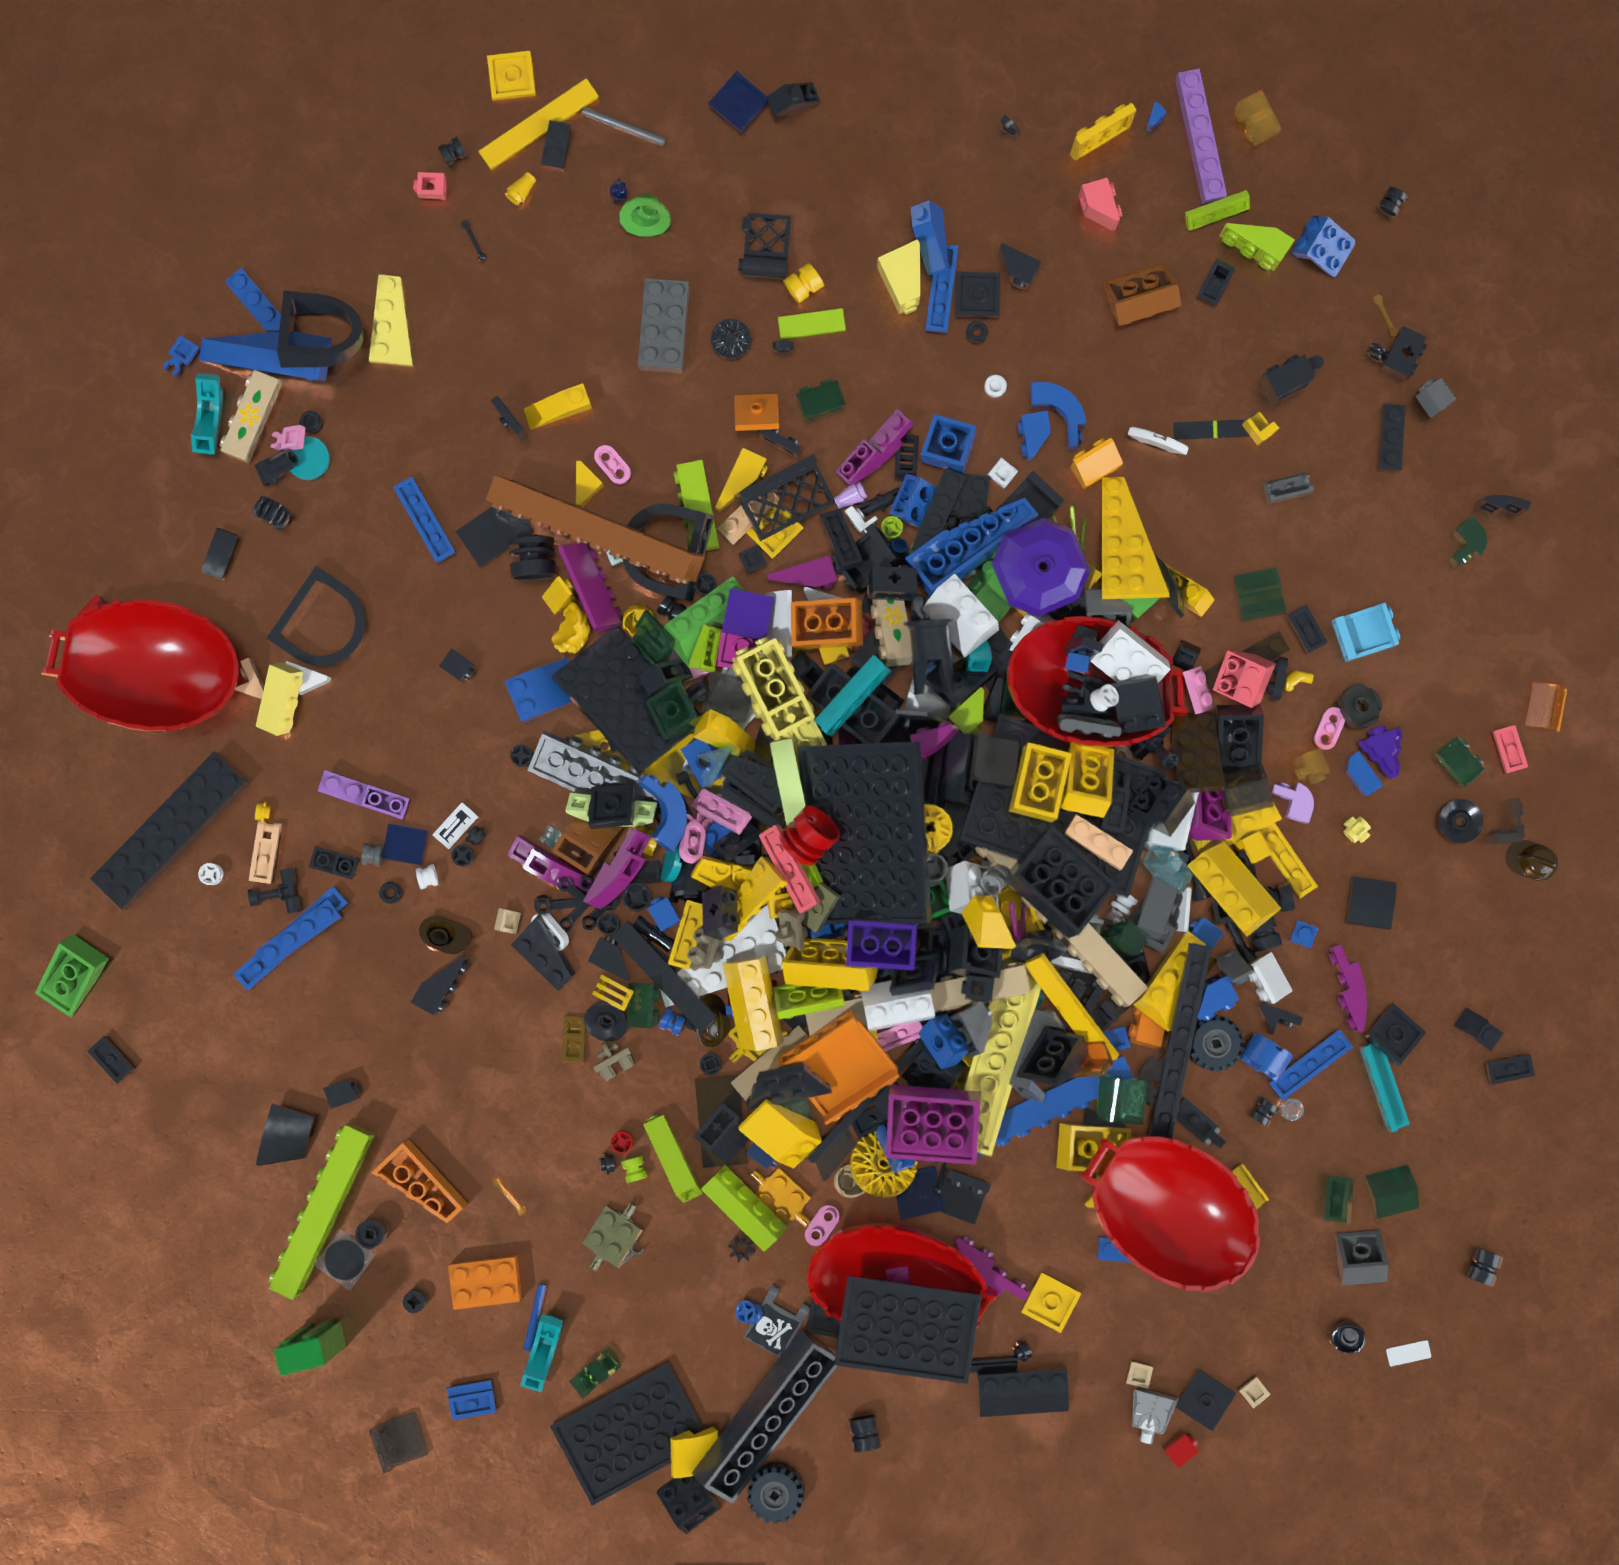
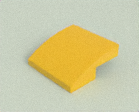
M711 1427L696 1434L686 1431L671 1438V1476L673 1478L693 1476L692 1471L718 1439V1431L715 1428Z

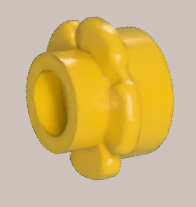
M266 801L264 803L257 802L255 820L264 822L265 819H269L271 806H267Z

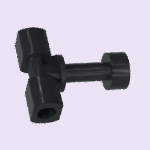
M1167 726L1165 730L1155 736L1135 743L1129 748L1140 760L1149 752H1157L1160 755L1159 762L1165 769L1174 768L1179 761V757L1173 750H1166L1163 747V738L1172 730L1170 726Z
M295 868L280 870L282 883L278 884V889L259 892L258 888L248 889L250 906L261 905V900L280 897L281 901L286 902L288 914L302 911L300 896H296L294 884L297 883Z

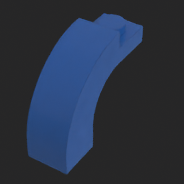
M1032 382L1030 385L1031 408L1046 407L1058 411L1066 421L1068 450H1076L1079 446L1078 443H1082V430H1078V428H1083L1086 425L1085 413L1080 402L1070 391L1062 386L1049 382Z
M641 775L636 783L657 799L662 813L660 823L651 835V839L667 851H674L682 839L686 828L687 814L683 798L671 782L663 781L659 785L660 781L656 777Z

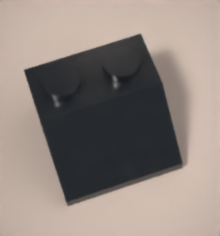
M1156 676L1112 684L1119 695V701L1115 706L1122 734L1166 727L1164 706Z
M968 925L954 928L951 935L948 973L964 977L969 975L1000 978L1003 948L978 947Z

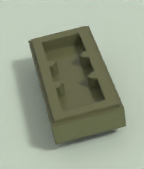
M824 883L820 884L816 890L821 903L806 911L805 919L801 921L815 933L821 931L840 898V895Z

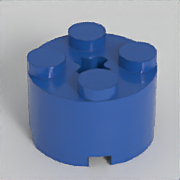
M1255 1032L1241 1054L1240 1060L1277 1082L1293 1055L1284 1048L1282 1050L1273 1041Z

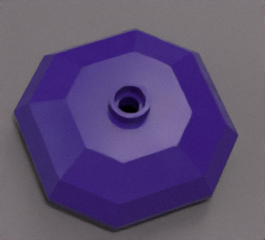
M1041 518L1004 534L992 561V567L1008 604L1037 617L1078 600L1090 572L1074 530L1047 518ZM1041 562L1046 563V570L1039 568Z

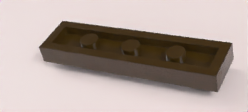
M1278 631L1241 652L1256 654L1271 661L1288 652L1290 648L1281 632ZM1223 662L1204 672L1206 682L1212 692H1214L1213 687Z

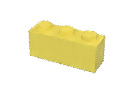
M283 662L269 665L256 727L276 736L290 733L293 726L294 711L298 704L299 689L303 682L302 670Z

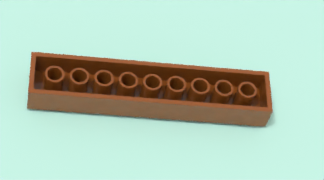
M494 475L486 497L487 501L492 502L491 507L511 512V515L521 519L531 520L530 523L550 528V531L557 534L570 535V539L589 544L594 549L606 552L610 550L609 555L626 560L630 558L629 563L639 567L648 568L649 566V571L659 575L668 576L669 574L668 579L678 583L696 582L705 558L510 478Z

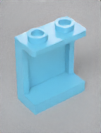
M1385 602L1332 620L1345 662L1399 644L1400 633L1397 627H1394L1392 624L1393 613L1390 606H1386Z

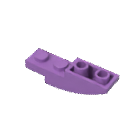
M325 770L317 790L318 792L402 820L409 802V798Z

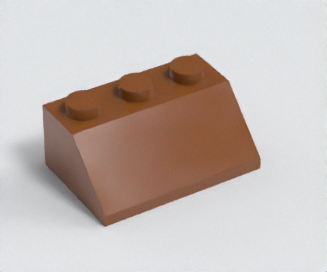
M1165 262L1103 281L1113 316L1119 326L1182 306L1178 284Z

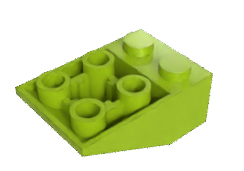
M1226 223L1219 235L1225 244L1231 247L1236 246L1241 250L1242 255L1249 259L1253 257L1259 261L1258 264L1268 271L1270 269L1275 271L1295 240L1278 228Z

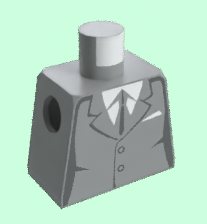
M1139 1387L1134 1390L1132 1426L1142 1429L1139 1441L1153 1444L1155 1433L1164 1434L1179 1398Z

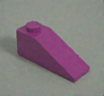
M830 555L767 575L768 582L811 589L821 588L822 591L834 588V584L838 581Z

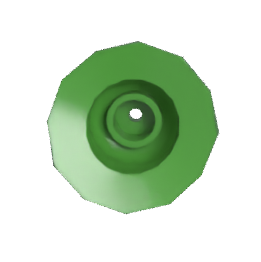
M642 194L627 201L619 211L620 224L627 232L637 236L662 234L670 226L669 211L660 203L656 196L651 194Z

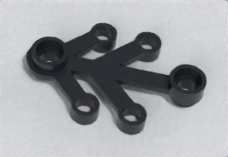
M587 874L579 879L581 888L585 890L590 889L594 882L592 877ZM563 876L557 881L558 889L563 892L567 891L574 898L551 900L547 895H539L534 900V908L539 914H547L552 909L574 908L567 917L562 918L560 921V927L565 932H570L574 927L573 923L592 905L585 903L586 894L574 886L568 877ZM586 879L590 880V883L587 885L582 883ZM561 882H568L567 886H560ZM620 895L603 908H595L590 915L584 916L582 919L583 928L585 930L594 929L595 921L606 910H614L619 906ZM541 904L547 905L545 909L539 908ZM591 920L592 924L586 925L585 922ZM569 922L570 926L564 927L563 924Z

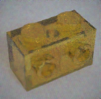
M1262 90L1238 101L1235 107L1236 117L1240 122L1243 121L1246 127L1245 134L1249 141H1253L1255 146L1279 134L1281 127Z
M1321 748L1293 758L1296 765L1293 768L1298 780H1302V783L1309 781L1311 785L1326 779L1325 774L1330 773Z

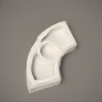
M1130 427L1128 435L1142 443L1157 446L1171 453L1187 454L1188 446L1179 441L1141 428Z

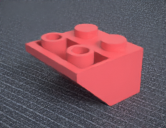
M1108 178L1083 184L1078 196L1084 216L1111 231L1116 230L1120 217H1122L1120 205L1115 204L1113 196H1116L1113 183L1109 184Z
M1227 650L1213 690L1253 708L1261 703L1276 663L1256 654Z

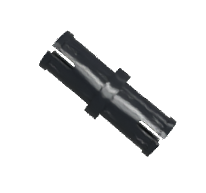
M897 487L882 495L879 493L875 498L858 504L863 515L866 516L880 509L882 511L886 510L887 506L894 503L900 488Z
M639 916L634 922L633 926L646 936L649 942L653 941L667 953L674 945L675 940L661 932L658 926L655 927L642 916Z

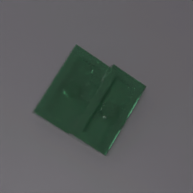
M1277 567L1234 576L1235 589L1243 622L1286 614L1287 610L1281 591L1282 585Z
M644 610L635 625L637 632L633 636L632 642L654 666L655 664L669 661L674 649L675 639L648 610Z
M1099 1075L1096 1119L1115 1123L1143 1125L1147 1081L1145 1079L1122 1078V1076Z

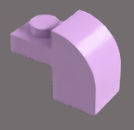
M1278 782V785H1271L1269 794L1290 800L1285 818L1304 824L1309 823L1314 808L1313 796L1309 789L1301 783H1296L1293 790L1290 789L1291 785Z

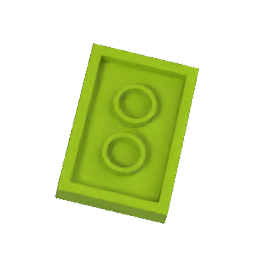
M788 984L773 987L778 1019H788L798 1015L813 1014L818 1011L833 1010L845 1006L842 989Z

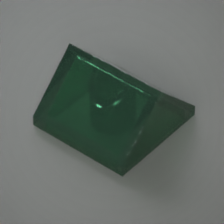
M677 679L646 701L664 740L695 729L699 717L680 679Z
M1409 1165L1365 1175L1376 1219L1420 1208L1418 1186Z

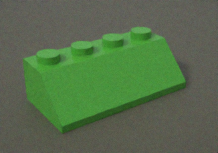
M994 553L966 587L999 622L1012 606L1008 604L992 567V561L996 554Z
M733 576L665 624L660 632L687 667L689 666L703 624L722 629L730 588L745 591Z

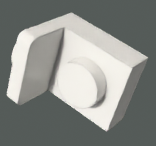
M851 506L845 510L846 517L860 535L863 532L867 533L865 528L870 524L875 525L878 522V518L874 516L865 523L863 520L866 518L859 508L855 510Z

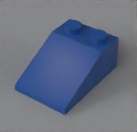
M567 657L504 681L522 723L529 722L573 703L551 679L554 673L569 662Z

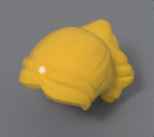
M571 602L563 611L565 620L560 624L559 630L554 632L552 642L555 649H558L560 653L568 651L569 653L576 654L588 641L591 622L585 609L580 604Z

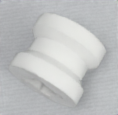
M1108 684L1093 691L1090 700L1096 710L1105 711L1118 703L1119 695L1116 689Z
M206 863L199 869L198 876L202 883L216 885L222 881L224 872L219 865Z
M433 864L428 865L424 869L416 868V876L421 890L426 889L428 885H439L438 876Z
M1131 895L1128 898L1118 896L1116 900H1112L1111 905L1129 916L1132 906L1136 905L1138 900Z

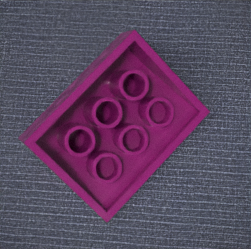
M586 543L559 546L560 554L597 635L610 631L618 625L621 626L620 620L623 619V615L619 606L614 607L612 599L615 597L611 587H605L603 579L606 576L602 567H597L594 559H597L594 548H588Z
M891 1085L888 1105L886 1158L976 1165L981 1091Z

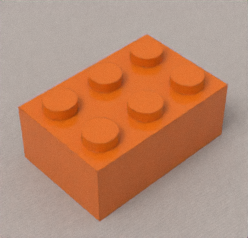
M857 598L791 602L792 646L798 650L863 646L862 602Z
M517 1254L451 1262L448 1265L453 1310L514 1303L522 1300Z

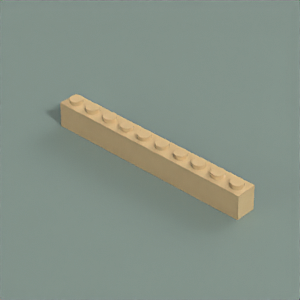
M979 847L975 848L981 857H986L991 862V868L998 865L1006 868L1009 872L1017 862V860ZM1007 884L1010 889L1015 891V889H1013L1009 884ZM1023 897L1020 898L1027 907H1032L1037 912L1035 915L1043 924L1047 923L1052 928L1051 933L1056 939H1062L1065 942L1067 951L1082 961V967L1088 973L1092 972L1098 978L1096 980L1098 985L1104 990L1108 989L1113 995L1111 997L1118 1006H1123L1124 1008L1130 1006L1148 989L1089 923L1080 935L1068 939Z
M1019 963L1008 964L1006 969L1001 970L1000 978H994L992 1001L1030 993L1025 965L1019 966ZM953 976L940 978V982L935 983L934 989L930 990L934 1013L971 1006L981 1002L965 1000V994H961L962 980L967 981V977L962 976V978L954 979ZM980 986L973 988V992L976 994L982 991ZM862 994L852 996L853 1000L844 1001L845 1006L838 1007L837 1009H827L813 1014H806L809 1035L811 1036L850 1009L855 1012L867 1027Z

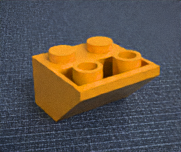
M1102 438L1093 444L1092 450L1087 452L1084 449L1074 456L1075 458L1070 468L1083 489H1086L1122 466L1123 462L1112 438L1108 440Z

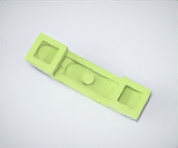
M792 738L770 743L787 825L793 822L795 816L806 806Z
M570 793L566 813L589 821L591 795ZM635 800L633 825L618 827L641 826L653 823L657 803Z

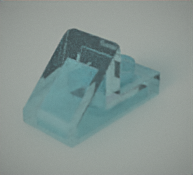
M724 747L697 755L700 759L712 764L711 768L706 767L701 776V779L704 780L702 785L711 789L731 752L730 748Z

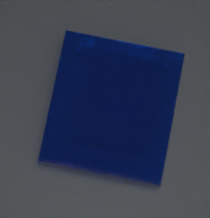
M388 824L382 858L421 865L428 831Z

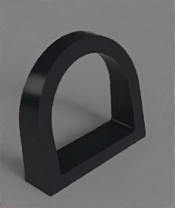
M283 291L277 348L281 368L333 366L346 361L360 349L364 339L362 322L357 312L350 305L332 296ZM297 313L335 315L347 321L352 327L349 337L333 347L310 348L292 346L294 320Z
M655 504L639 511L627 525L641 531L649 521L663 515H675L695 521V527L689 551L704 556L715 515L672 504ZM622 558L628 574L640 586L679 599L693 601L699 574L696 582L688 581L687 584L681 582L679 587L652 579L641 567L629 563L630 558L628 560Z
M315 566L266 639L306 664L315 666L336 664L349 657L360 644L365 630L364 610L358 597L351 589ZM317 580L322 581L341 594L349 602L355 617V627L349 642L341 650L324 656L306 653L280 636V633Z

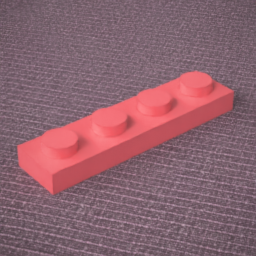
M776 824L761 833L759 837L775 868L788 882L785 887L799 913H805L821 903L800 862L796 861L783 848L779 838L783 829L780 824Z

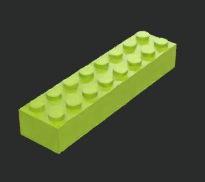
M349 1123L339 1128L335 1139L338 1141L334 1147L329 1149L325 1158L328 1160L327 1165L324 1168L321 1167L316 1177V1180L319 1182L315 1188H311L306 1199L309 1203L305 1209L302 1208L298 1215V1227L290 1232L287 1239L290 1244L286 1250H282L278 1258V1262L281 1263L276 1270L272 1271L268 1282L271 1283L269 1286L270 1290L291 1300L301 1295L376 1133L354 1123Z

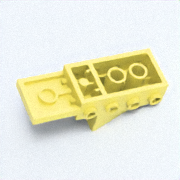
M766 636L755 642L757 646L748 649L746 646L736 651L737 656L732 658L734 663L731 666L735 674L741 676L744 682L741 684L743 691L747 696L750 695L754 715L756 718L762 719L763 723L761 726L767 736L770 735L775 742L792 738L800 775L798 747L827 744L814 721V708L811 702L806 700L803 694L804 688L801 682L796 680L793 674L795 672L794 668L783 654L785 652L783 645L776 638L768 639Z

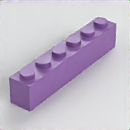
M1199 68L1178 73L1175 82L1202 206L1226 198L1227 193Z

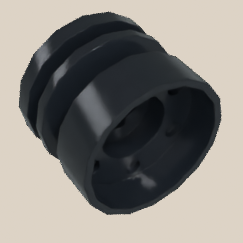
M525 535L509 540L508 546L510 548H519L509 551V556L519 558V561L510 563L511 579L536 580L557 576L556 561L546 559V556L555 553L554 548L547 547L554 545V537Z

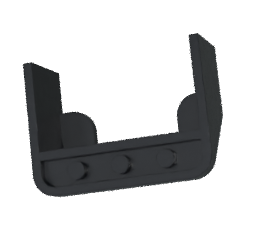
M896 709L897 715L906 718L903 723V732L910 740V735L916 734L917 729L929 727L932 730L938 728L937 724L948 722L929 712ZM947 744L922 760L924 805H935L939 808H944L946 800L939 799Z

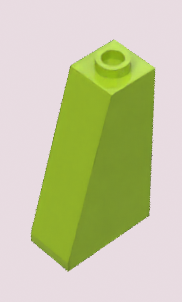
M664 1115L650 1117L647 1120L648 1122L643 1125L676 1196L685 1203L702 1195L703 1191L667 1118Z

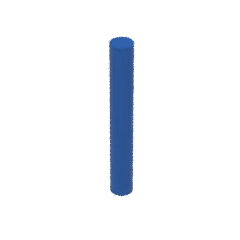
M538 1284L523 1347V1350L531 1351L546 1291V1285Z

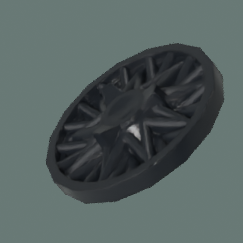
M731 318L722 320L712 330V348L716 354L724 359L733 360L740 358L750 348V330L740 320Z

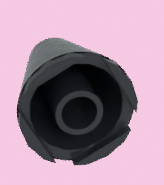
M680 857L682 867L677 878L672 882L669 899L674 903H678V899L684 900V904H686L687 900L702 904V893L712 889V887L691 877V873L699 860L695 863H687Z

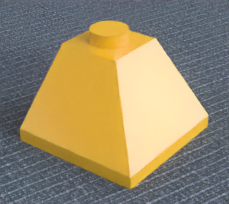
M974 895L961 913L977 946L1014 949L1015 943L993 896Z

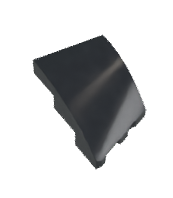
M271 1104L256 1165L262 1166L304 1159L311 1141L309 1135L315 1116Z

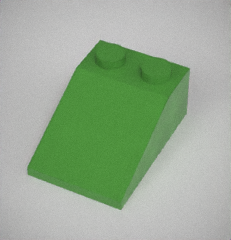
M74 934L70 935L58 944L35 994L71 1018L101 975L108 957Z

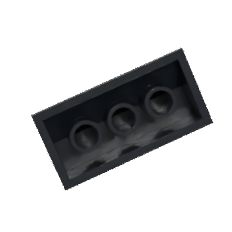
M1065 1366L977 1373L980 1417L1069 1411L1068 1374Z

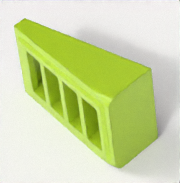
M703 624L688 668L703 672L715 671L722 629Z

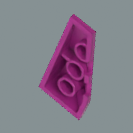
M1223 791L1199 792L1188 835L1189 838L1197 841L1232 838L1231 817L1229 811H1225L1222 800L1225 799Z

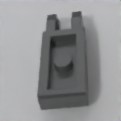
M1065 713L1059 714L1058 718H1056L1060 729L1067 732L1078 729V732L1083 734L1096 732L1107 738H1112L1113 735L1120 736L1121 727L1117 721Z

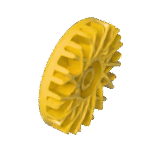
M877 1131L865 1138L862 1137L861 1141H858L850 1158L851 1174L857 1185L868 1194L884 1198L893 1197L902 1193L910 1186L917 1171V1161H915L914 1166L894 1174L875 1134Z

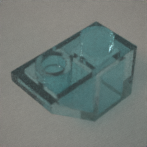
M1153 845L1143 861V864L1154 877L1180 892L1185 891L1194 875L1174 848Z

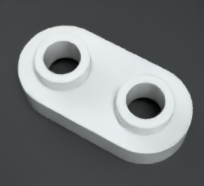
M539 913L532 917L531 922L536 918V916L539 915ZM549 913L540 914L544 920L542 923L546 930L550 931L554 937L552 940L559 951L563 950L569 943L566 932Z

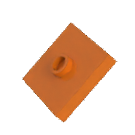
M778 394L734 395L735 431L779 429Z

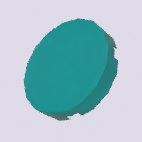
M304 436L303 448L292 450L297 455L299 461L298 466L290 471L297 478L314 480L327 471L330 464V453L326 445L319 439L312 436Z
M680 842L674 851L666 850L661 866V880L673 882L681 870Z

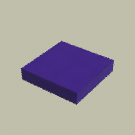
M730 588L721 633L755 640L766 637L774 597Z

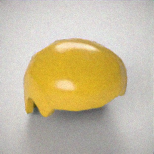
M643 604L629 606L624 612L622 619L623 629H626L632 636H643L650 633L655 627L656 622L653 610Z

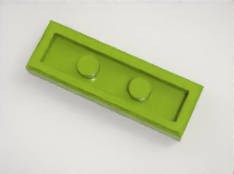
M1245 190L1185 212L1188 231L1249 210L1250 195Z
M843 308L778 317L781 340L846 331Z

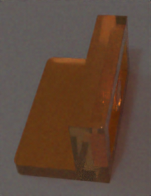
M1533 683L1526 726L1560 732L1567 689L1555 684Z
M1104 1041L1086 1042L1088 1056L1081 1069L1070 1078L1106 1075L1114 1062Z

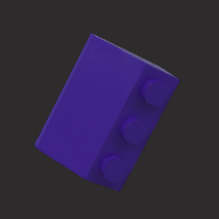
M849 920L846 966L914 970L917 925Z

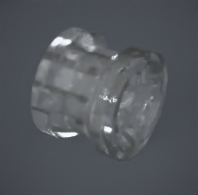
M1287 1098L1281 1102L1279 1110L1285 1119L1296 1121L1303 1116L1304 1106L1297 1099Z

